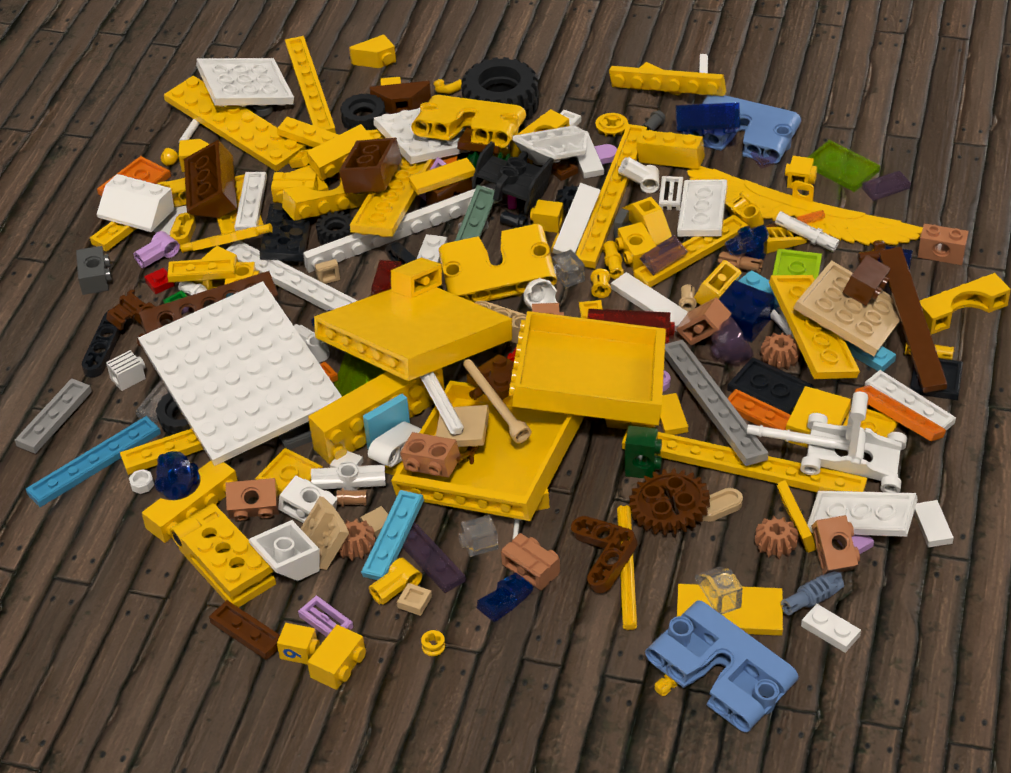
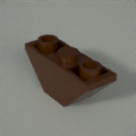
M430 81L371 86L370 95L380 97L384 101L385 112L389 114L399 113L403 110H414L420 108L422 103L428 102L431 99Z

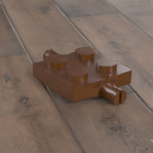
M498 354L479 366L478 370L501 400L509 396L514 361ZM468 373L467 383L476 387L469 392V396L471 399L477 400V398L485 395V393Z

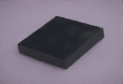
M939 358L947 381V389L923 393L914 366L910 389L919 395L958 400L963 368L962 361Z

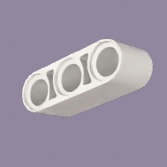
M405 421L401 422L373 440L368 449V457L388 467L395 466L402 461L400 451L411 433H419L421 428Z

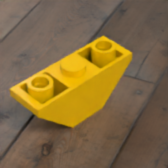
M652 197L622 207V209L629 210V220L632 224L640 222L644 224L657 247L673 241L663 210Z

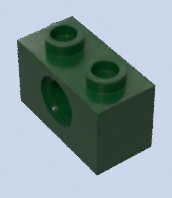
M638 426L628 427L625 442L626 477L644 479V476L653 478V472L661 469L662 456L658 454H661L662 439H658V429Z

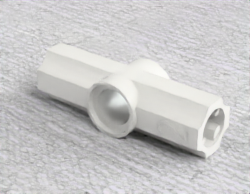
M344 461L333 468L311 469V483L320 489L339 488L340 490L342 488L344 490H358L359 487L386 486L385 465L358 466L355 462Z

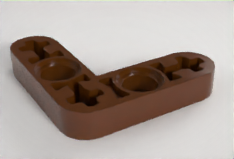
M581 516L572 522L571 530L577 540L604 548L589 572L587 581L593 592L605 593L612 587L637 548L638 541L634 532L629 528L588 516ZM602 532H610L606 538H598ZM612 557H618V558H619L616 563H614V564H607V561H608L610 558H612Z

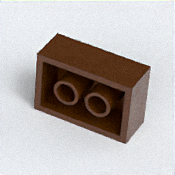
M396 137L357 140L339 170L345 193L361 194L363 192L373 191L374 193L386 191L402 161Z

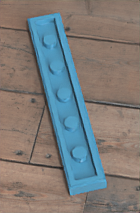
M147 416L143 417L27 487V495L39 507H42L121 458L120 452L143 445L160 435V428Z

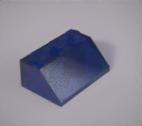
M739 102L676 105V132L686 135H694L693 131H702V135L715 134L714 130H723V134L736 133L735 129H740Z

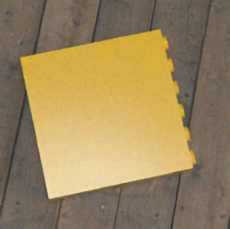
M438 287L413 298L392 292L389 289L314 316L315 338L407 381L512 340V318Z
M527 311L526 320L521 319L509 388V396L513 397L512 407L659 425L662 408L666 329Z
M450 380L444 392L453 407L488 405L489 417L484 445H480L475 453L473 464H470L469 459L466 458L455 466L450 477L405 470L402 461L391 479L396 497L399 491L403 490L423 495V502L531 521L584 416L512 407L513 397L508 396L502 400L517 420L525 422L531 429V435L527 440L516 443L509 434L510 426L486 395L480 396L477 400L471 399L469 392L474 390L475 386L465 382ZM436 405L419 433L436 436L440 415ZM468 446L458 447L460 455L465 453ZM520 480L516 487L514 481Z

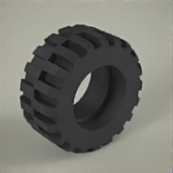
M496 57L492 58V60L485 59L481 63H476L469 68L462 78V98L521 106L526 111L525 120H529L538 109V77L535 71L525 62L521 63L517 59L511 60L508 57H503V59Z

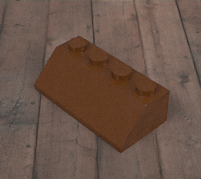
M219 140L184 159L186 208L188 214L220 218L237 209L233 155Z

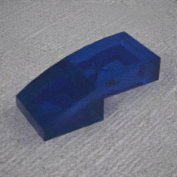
M515 572L499 581L495 591L479 599L476 608L495 622L518 606L533 591L534 586Z

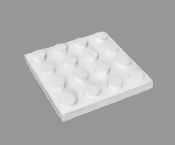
M197 58L196 66L214 105L226 107L227 105L242 107L247 105L285 106L294 102V96L274 58Z
M420 108L374 117V126L386 138H397L400 153L410 164L433 160L437 157L442 158L470 152L457 149V142L467 127L462 128L457 136L450 141L415 135L411 125L419 115Z

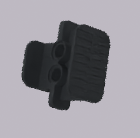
M491 141L479 155L472 189H475L484 180L495 183L494 200L499 201L504 194L526 201L524 214L528 215L547 190L554 159L550 157L541 168L527 163L528 153L522 151L518 157H510L506 161L493 156L495 143Z

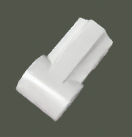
M630 157L624 158L618 169L619 174L640 184L641 190L646 193H654L659 189V170L656 166H645Z
M294 325L317 361L323 362L327 360L330 355L327 343L315 338V332H312L303 325Z

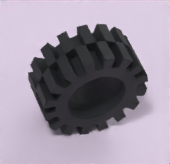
M334 211V214L328 212L327 216L323 214L316 223L319 243L325 245L354 234V232H350V223L353 217L350 214L345 215L343 211L338 214V211Z

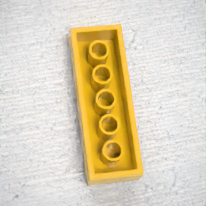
M440 368L433 372L444 390L443 370ZM387 371L308 416L313 449L330 465L334 459L338 460L346 455L347 451L353 452L367 444L363 415L402 393L407 397L409 418L420 414L435 403L420 377L407 381Z

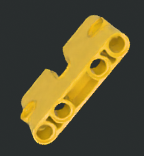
M434 95L429 102L420 105V113L413 121L411 129L415 135L420 137L450 141L457 136L462 128L471 127L473 129L471 142L488 145L492 141L495 143V146L504 148L508 146L514 135H518V128L526 118V111L518 105Z
M540 224L502 231L501 254L503 261L500 265H492L490 263L488 252L479 236L443 244L438 250L447 292L471 302L490 301L523 294L529 282L538 278L549 280L553 286L557 283L550 248L544 228Z

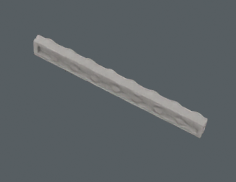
M683 340L665 344V358L744 465L748 466L768 460V451L755 435L747 434L748 425L686 343Z

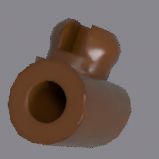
M876 240L873 242L874 248L871 251L858 252L859 263L862 262L866 255L877 261L880 260L879 251L887 249L883 240Z

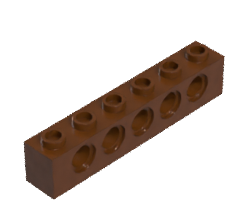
M270 271L140 311L139 319L144 333L147 334L163 327L160 324L162 320L168 319L174 322L183 318L182 315L184 313H194L262 281L278 302V292Z

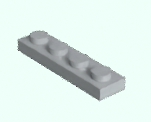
M71 378L15 439L16 446L36 454L92 392L90 385Z

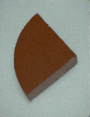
M559 162L553 163L551 173L560 181H563L578 174V167L570 163L569 165H559Z

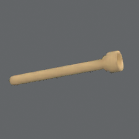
M470 359L465 360L463 365L510 426L509 434L516 443L527 440L531 435V429L525 422H521L514 417Z

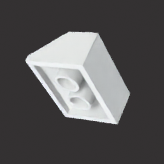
M116 174L105 185L97 217L152 232L174 210L171 188Z

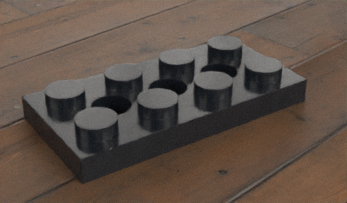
M282 203L270 204L266 224L270 223L272 225L273 232L263 234L259 252L260 259L303 262V252L306 251L312 217L294 221L282 208Z

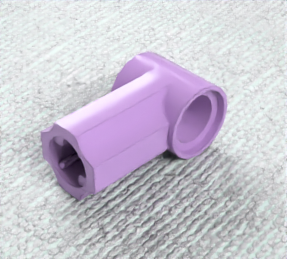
M160 231L153 236L151 243L133 253L134 259L144 269L164 256L166 258L174 257L178 253L180 245L166 232Z

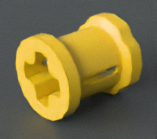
M596 269L590 275L593 283L591 288L592 295L598 298L608 297L611 293V286L609 285L610 273L606 269Z

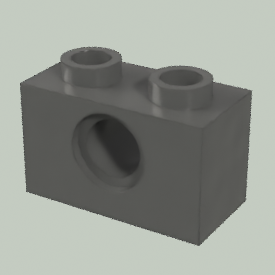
M102 246L76 250L78 280L82 295L109 291L108 282L112 281L110 268H107L111 267L109 254H104Z

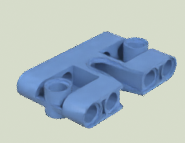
M707 95L702 105L696 107L695 116L686 129L685 134L703 136L704 147L722 151L733 140L736 133L743 130L745 131L743 140L744 157L769 163H778L785 151L791 148L792 137L801 124V117L793 111L726 95Z
M700 600L695 601L681 616L674 617L669 623V628L645 650L647 659L683 688L704 676L713 666L717 664L726 666L710 691L711 697L707 706L743 732H749L764 715L771 713L777 701L799 679L797 671L789 663Z

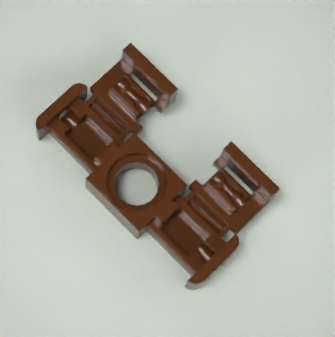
M132 289L127 292V296H120L119 304L107 311L106 319L119 330H123L126 319L134 317L141 324L139 312L156 306L150 302L146 304L135 296V290ZM165 319L162 320L160 324L165 326L169 324V322ZM137 338V344L141 346L139 339Z

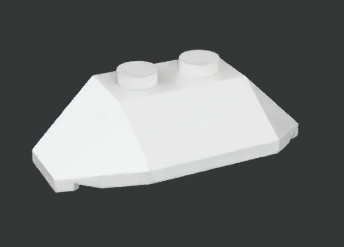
M574 125L514 135L512 140L521 152L525 151L528 153V159L532 160L534 164L544 165L550 157L554 159L553 162H560L564 159L586 154L588 132Z

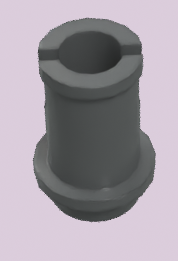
M659 110L653 111L650 118L642 126L647 127V130L655 131L658 126L665 123L666 117Z

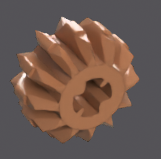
M773 332L771 337L766 336L761 346L763 362L778 369L784 367L788 370L790 365L796 366L801 353L792 334L786 336L783 332L781 335Z
M775 516L771 520L764 518L762 524H758L755 543L756 546H759L760 553L767 552L768 558L776 555L780 559L782 554L789 556L791 551L797 547V529L794 528L793 522H786L785 517L780 520L776 519Z
M356 518L354 522H349L346 519L345 525L349 534L337 553H340L342 559L349 556L351 561L355 557L363 560L364 554L369 555L376 542L374 529L372 526H369L366 520L359 522Z

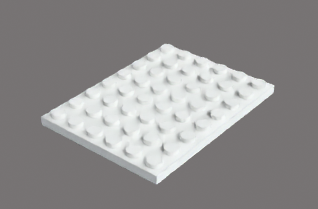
M263 281L138 337L140 345L214 466L308 422L309 415L342 397Z

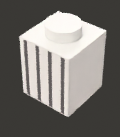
M131 350L106 362L110 379L121 391L146 379L143 370L146 367L140 356L136 357Z

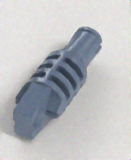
M833 571L800 586L797 593L781 601V605H783L782 610L785 614L791 615L803 607L811 608L821 601L830 598L844 587L841 573Z

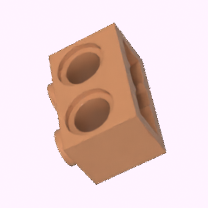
M415 432L411 433L400 451L405 470L443 477H450L458 463L456 458L460 456L456 439Z

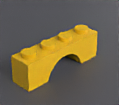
M340 177V185L329 191L312 190L303 185L284 189L282 208L295 221L327 214L328 212L332 213L334 211L360 207L369 192L361 194L345 193Z
M996 273L920 300L930 334L932 335L950 328L952 313L958 309L972 307L990 313L1008 306L1011 289Z
M209 461L198 470L200 484L195 492L179 500L160 498L141 512L145 528L162 542L166 543L172 538L170 528L212 503L216 505L226 497V482L238 481L236 471L225 462L214 466L212 461Z

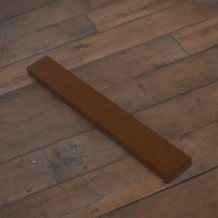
M902 247L880 250L879 257L881 263L891 268L887 274V277L890 278L888 285L923 393L947 389V381Z

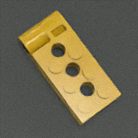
M212 503L170 528V534L179 547L180 552L225 601L228 600L238 608L276 585L275 578L271 574L274 572L271 566L250 545L249 540L215 504Z

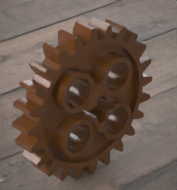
M673 468L671 473H667L665 469L662 470L661 475L653 472V478L644 476L645 483L637 482L638 488H632V495L629 496V507L631 508L633 520H637L638 526L644 525L645 531L653 528L654 534L658 533L659 530H663V534L667 535L668 531L672 530L674 535H676L677 529L680 528L687 532L686 526L689 525L695 528V520L702 522V515H708L707 508L710 507L709 490H707V484L702 483L701 477L695 479L693 472L686 476L684 469L679 474Z

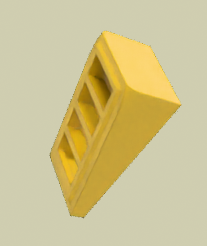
M783 227L758 229V241L766 253L807 243L806 238L799 235L794 237L793 234L795 233Z

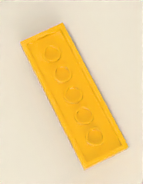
M771 275L769 280L771 289L813 378H857L860 370L845 340L794 309L797 300L814 282L813 275Z

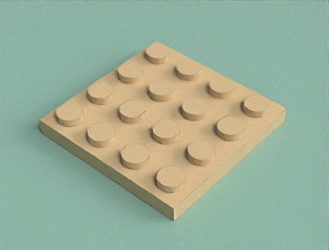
M831 260L797 300L794 309L803 316L819 323L823 328L839 335L843 340L859 347L863 352L875 356L900 323L893 297L882 290L876 301L871 299L868 305L865 306L842 292L853 273Z

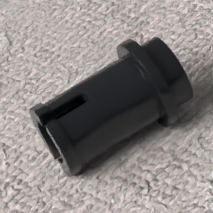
M504 210L500 216L502 224L516 228L528 226L529 219L525 214L517 215Z

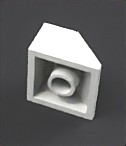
M293 520L249 539L250 545L276 573L299 581L319 571L320 549Z

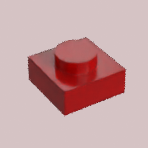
M165 268L144 276L146 284L155 294L175 286L174 282L168 281V272Z

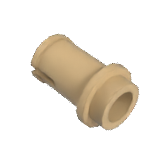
M687 284L681 288L679 306L687 312L695 309L697 305L694 298V287L691 288V285Z

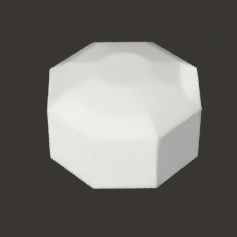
M144 469L133 472L129 477L132 491L136 493L149 492L154 486L151 472Z

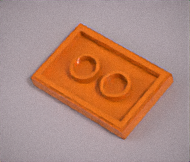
M142 156L117 173L153 184L164 182L171 177L170 170ZM112 178L97 188L98 195L102 196L105 185Z

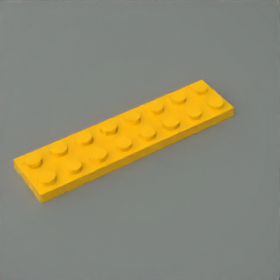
M194 75L164 94L166 102L276 172L289 164L288 162L299 151L306 150V146L303 143L277 135V127L245 107L238 105L220 107L214 105L205 83Z
M401 154L402 161L386 191L380 193L369 192L350 223V232L361 235L372 234L381 237H393L417 195L409 183V177L430 170L436 159L410 164Z

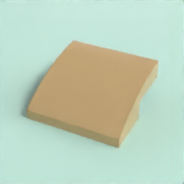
M319 496L300 528L320 549L319 569L327 570L349 534L343 519L324 497Z

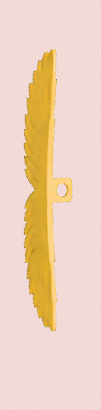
M700 166L699 169L689 168L690 170L687 171L690 180L726 179V203H731L740 196V192L744 191L758 205L763 219L777 221L776 217L782 211L791 217L795 215L797 220L816 229L820 228L824 233L840 241L841 239L849 243L857 241L870 246V243L873 244L876 240H883L885 244L898 245V242L910 243V240L920 239L919 234L922 233L923 227L903 223L900 220L867 215L863 212L814 202V186L798 180L794 181L793 193L789 195L748 180L739 179L716 169ZM798 187H805L808 189L809 194H800Z

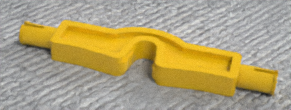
M270 223L250 227L224 235L220 234L181 244L180 249L184 253L227 244L273 232V228Z

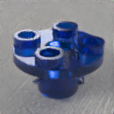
M765 225L754 228L745 226L738 230V235L726 241L725 246L731 255L745 254L747 257L763 260L766 256L763 243L768 239L769 232Z
M170 451L159 455L155 488L171 500L185 498L190 493L192 485H197L199 481V467L196 463L189 462L187 457L178 451Z

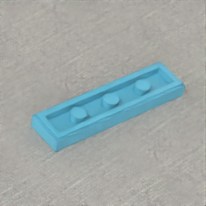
M403 490L399 491L361 571L363 577L379 580L388 573L390 566L397 559L423 504V495Z

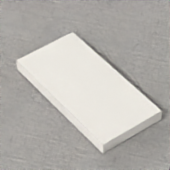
M726 179L684 181L677 228L678 237L722 236L727 194Z
M818 491L807 525L810 532L813 533L811 526L816 520L846 515L848 522H851L853 525L854 535L907 537L918 500L916 493Z

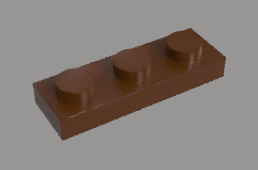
M228 600L209 616L210 623L265 660H268L278 650L277 641L280 635Z

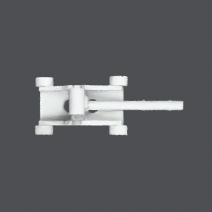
M855 392L853 394L851 412L849 411L848 424L846 426L827 424V416L821 413L809 415L807 427L811 430L810 434L748 424L747 434L786 440V442L793 441L808 444L807 456L802 458L800 470L807 475H817L820 473V468L825 467L881 481L880 489L883 492H900L901 479L898 478L897 473L900 450L906 448L907 436L900 432H891L886 438L874 433L869 428L864 430V428L860 427L861 421L866 418L868 395L864 392ZM835 449L846 450L848 455L840 457L836 454ZM864 452L872 457L871 462L863 459Z

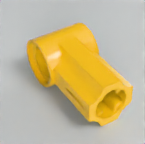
M399 558L392 563L387 574L369 586V592L379 605H384L403 591L408 583L418 586L422 579V573L405 558Z

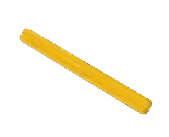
M620 505L617 508L618 525L632 530L631 508L628 505ZM632 554L620 573L622 620L625 630H635L637 628L634 560Z

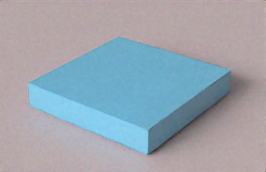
M403 393L363 415L367 449H369L373 440L401 422L410 423L408 401Z

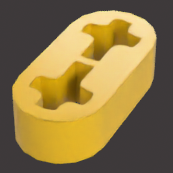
M181 213L176 217L170 231V236L179 245L191 241L196 228L194 215Z

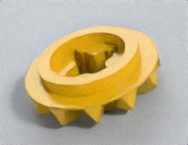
M618 113L603 114L595 122L599 134L604 133L605 136L612 135L613 137L616 134L622 135L628 124L627 118Z

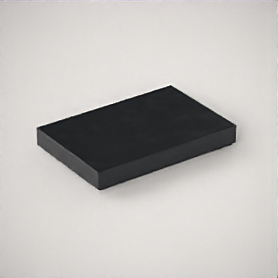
M752 357L728 383L727 390L733 392L737 389L791 415L804 387L813 388V385Z

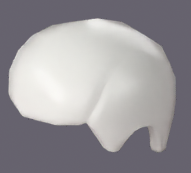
M538 278L529 282L524 290V302L531 311L532 304L558 303L555 298L557 290L549 280Z

